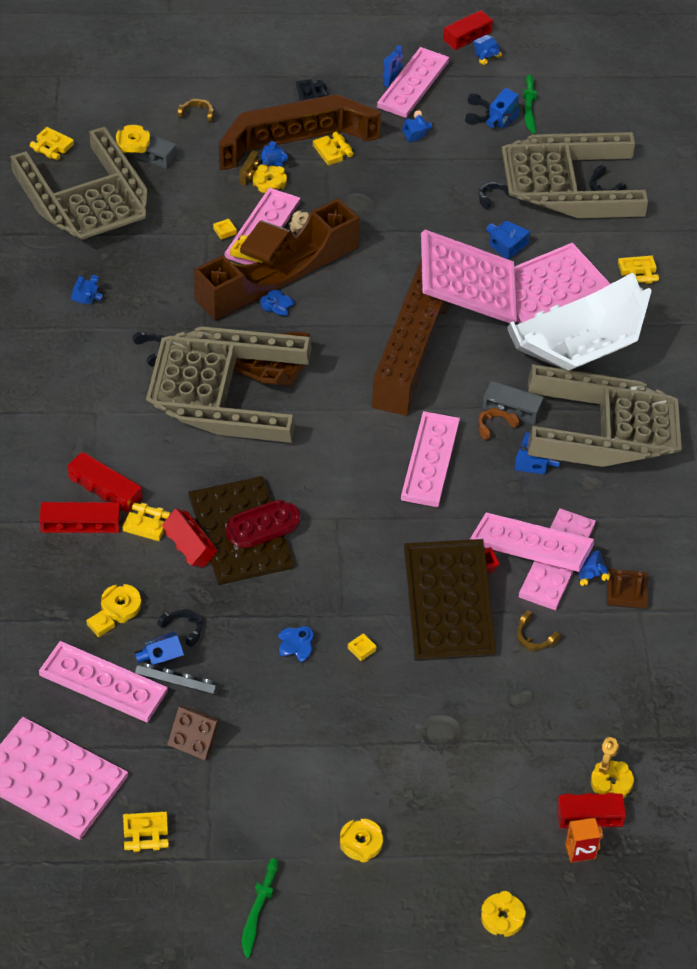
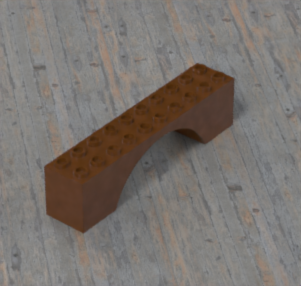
M337 198L310 212L305 224L294 237L297 245L296 251L292 253L284 250L280 256L274 254L271 258H274L275 263L272 265L265 262L245 265L236 264L229 261L224 255H221L195 268V301L216 321L267 295L268 292L277 290L358 249L360 217L340 198Z
M422 258L373 378L372 408L403 416H408L416 395L424 357L435 323L440 313L446 315L450 302L423 293Z

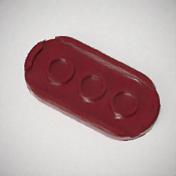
M284 500L266 503L232 516L225 528L226 537L233 545L243 548L264 543L293 532L299 526L300 511L296 505L291 502L290 504L285 503Z

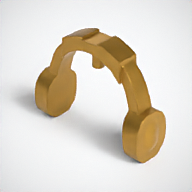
M191 99L185 104L179 105L178 117L183 118L188 107L201 106L209 110L207 120L209 122L213 121L214 109H212L209 101Z
M526 611L519 619L517 641L519 644L532 652L542 650L548 646H555L561 638V633L558 631L554 632L541 644L529 643L531 641L530 638L527 640L523 638L521 634L522 629L533 617L532 612Z
M612 737L606 738L602 745L604 756L599 772L606 775L610 767L611 758L616 756L619 750L617 740Z

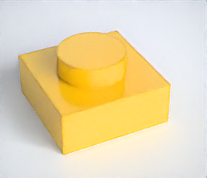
M230 219L213 224V229L221 240L237 234V229Z
M103 610L86 620L88 627L98 637L115 628V622Z
M364 633L348 643V649L360 661L374 653L377 647Z

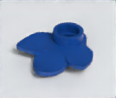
M272 290L260 300L262 309L273 311L275 314L288 316L286 308L295 305V301L291 297L283 295V292L280 290Z
M309 627L286 628L278 634L279 639L283 641L279 647L280 656H288L295 653L301 663L310 656L312 652L310 643L314 635ZM302 633H306L305 637H300Z

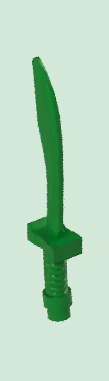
M527 75V90L524 89L523 99H526L525 124L529 131L535 134L532 100L536 101L537 91L533 90V76Z
M270 859L263 884L261 885L257 882L255 886V893L258 896L250 911L242 935V948L246 958H249L256 937L257 918L266 897L270 900L273 897V889L270 887L278 870V860Z

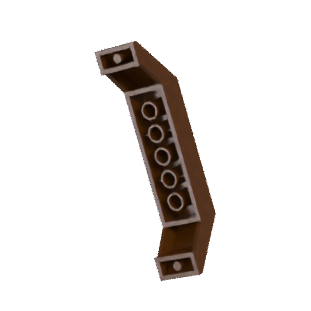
M338 94L242 112L219 142V169L222 171L237 168V162L247 151L264 148L271 141L281 145L331 135L334 132H343L363 139L364 142L380 139L381 112Z

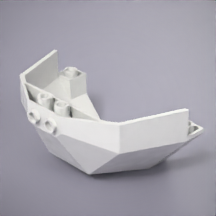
M631 273L582 299L562 307L558 304L549 308L550 312L547 313L544 311L536 313L534 315L535 318L515 325L514 321H512L507 329L517 350L554 367L569 371L638 341L651 289L643 290V288H640L634 273Z

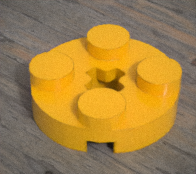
M127 125L124 127V130H119L116 133V144L122 153H144L150 144V133L148 130L147 132L143 130L142 126Z
M259 165L253 174V185L258 187V190L262 193H266L269 188L275 190L284 189L287 184V175L281 166Z
M123 584V586L119 587L117 585L110 586L103 592L101 597V609L112 620H117L119 623H125L128 619L136 616L142 606L139 591L128 584ZM125 600V604L119 605L117 602Z
M610 761V767L606 775L599 772L601 762L597 763L591 776L593 791L596 794L597 792L599 794L609 792L622 793L624 799L631 792L634 784V777L628 765L622 761ZM615 778L616 782L611 784V781H607V779Z
M361 819V821L355 822L352 820L343 826L340 833V848L348 857L366 863L378 855L382 849L383 836L380 827L375 822L369 819ZM363 836L366 837V838H365V841H366V842H364V843H360V842H358V840L356 839L357 837H358V838H362Z
M502 891L493 894L484 901L481 908V922L491 934L497 935L498 933L504 934V936H512L519 932L523 926L526 915L525 908L521 901L511 895L510 892ZM499 912H507V918L504 916L499 917Z

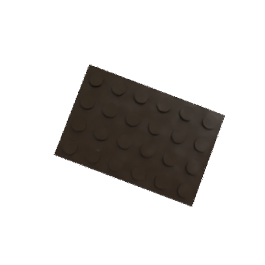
M263 476L188 492L198 525L218 550L210 560L218 585L294 569V561L284 535L248 548L235 546L226 537L225 528L232 516L272 502Z
M484 539L404 543L414 660L495 656L496 649Z

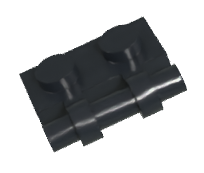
M312 79L296 81L300 101L329 96L323 80H318L317 83H313Z

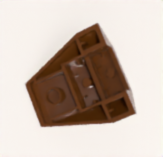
M304 332L281 333L284 335L310 337L309 333ZM236 358L234 371L261 383L291 386L305 364Z

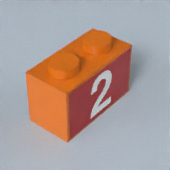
M595 818L571 821L569 823L565 845L570 863L596 859L597 851L600 850V839L603 838L601 826H597Z

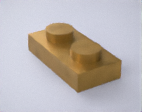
M252 150L239 171V184L246 186L248 181L252 180L254 171L260 165L259 152Z

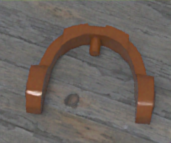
M497 408L483 411L479 415L478 431L484 440L490 438L488 428L483 425V421L486 418L492 419V416H501L513 428L519 426V419L514 413L509 414Z

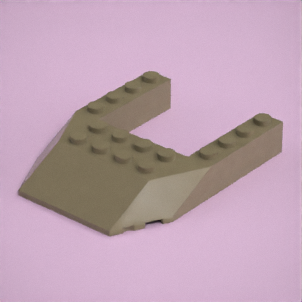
M106 127L89 131L90 147L109 176L56 193L51 191L27 151L10 156L12 172L38 214L81 240L146 218L147 188Z
M633 132L536 134L528 136L527 140H518L513 144L502 146L501 150L509 196L575 218L645 217L648 205L646 190L577 191L572 160L632 159L635 146Z
M212 327L195 328V331L189 333L181 332L175 336L164 337L161 339L146 402L180 422L217 435L292 443L295 430L293 415L225 408L236 358L309 365L312 351L310 337Z
M532 364L528 378V392L536 395L600 404L601 436L532 426L528 439V455L604 467L681 452L678 399L666 395L658 389L653 391L647 388V384L641 381Z

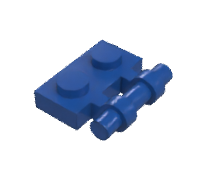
M400 45L396 46L395 51L387 56L383 62V86L388 88L402 70L403 64L401 59L403 58V51Z

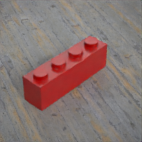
M81 452L67 465L68 478L72 482L80 484L87 491L95 493L104 501L119 503L120 510L126 513L132 510L134 502L139 503L143 499L141 486L84 452Z
M41 502L40 530L41 533H119L120 505L113 502Z

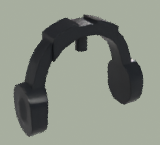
M469 94L468 103L485 106L487 109L485 113L488 115L480 117L477 114L468 113L466 114L465 122L470 125L486 122L490 118L489 107L491 104L481 99V96L478 94Z
M600 165L594 170L589 181L591 191L626 190L627 188L624 182L615 185L609 190L601 189L600 185L596 186L594 180L600 178L606 172L607 168L604 165Z
M493 181L480 186L479 198L481 206L484 209L491 207L489 198L483 195L485 191L501 189L509 196L508 185Z
M142 331L134 334L132 340L135 344H142L148 340H155L161 343V339L164 336L146 334ZM158 353L147 357L149 366H155Z
M183 609L172 613L165 612L160 616L157 625L161 628L167 626L176 617H186L189 622L193 620L197 625V629L187 637L186 644L192 647L198 642L202 627V619L192 610Z

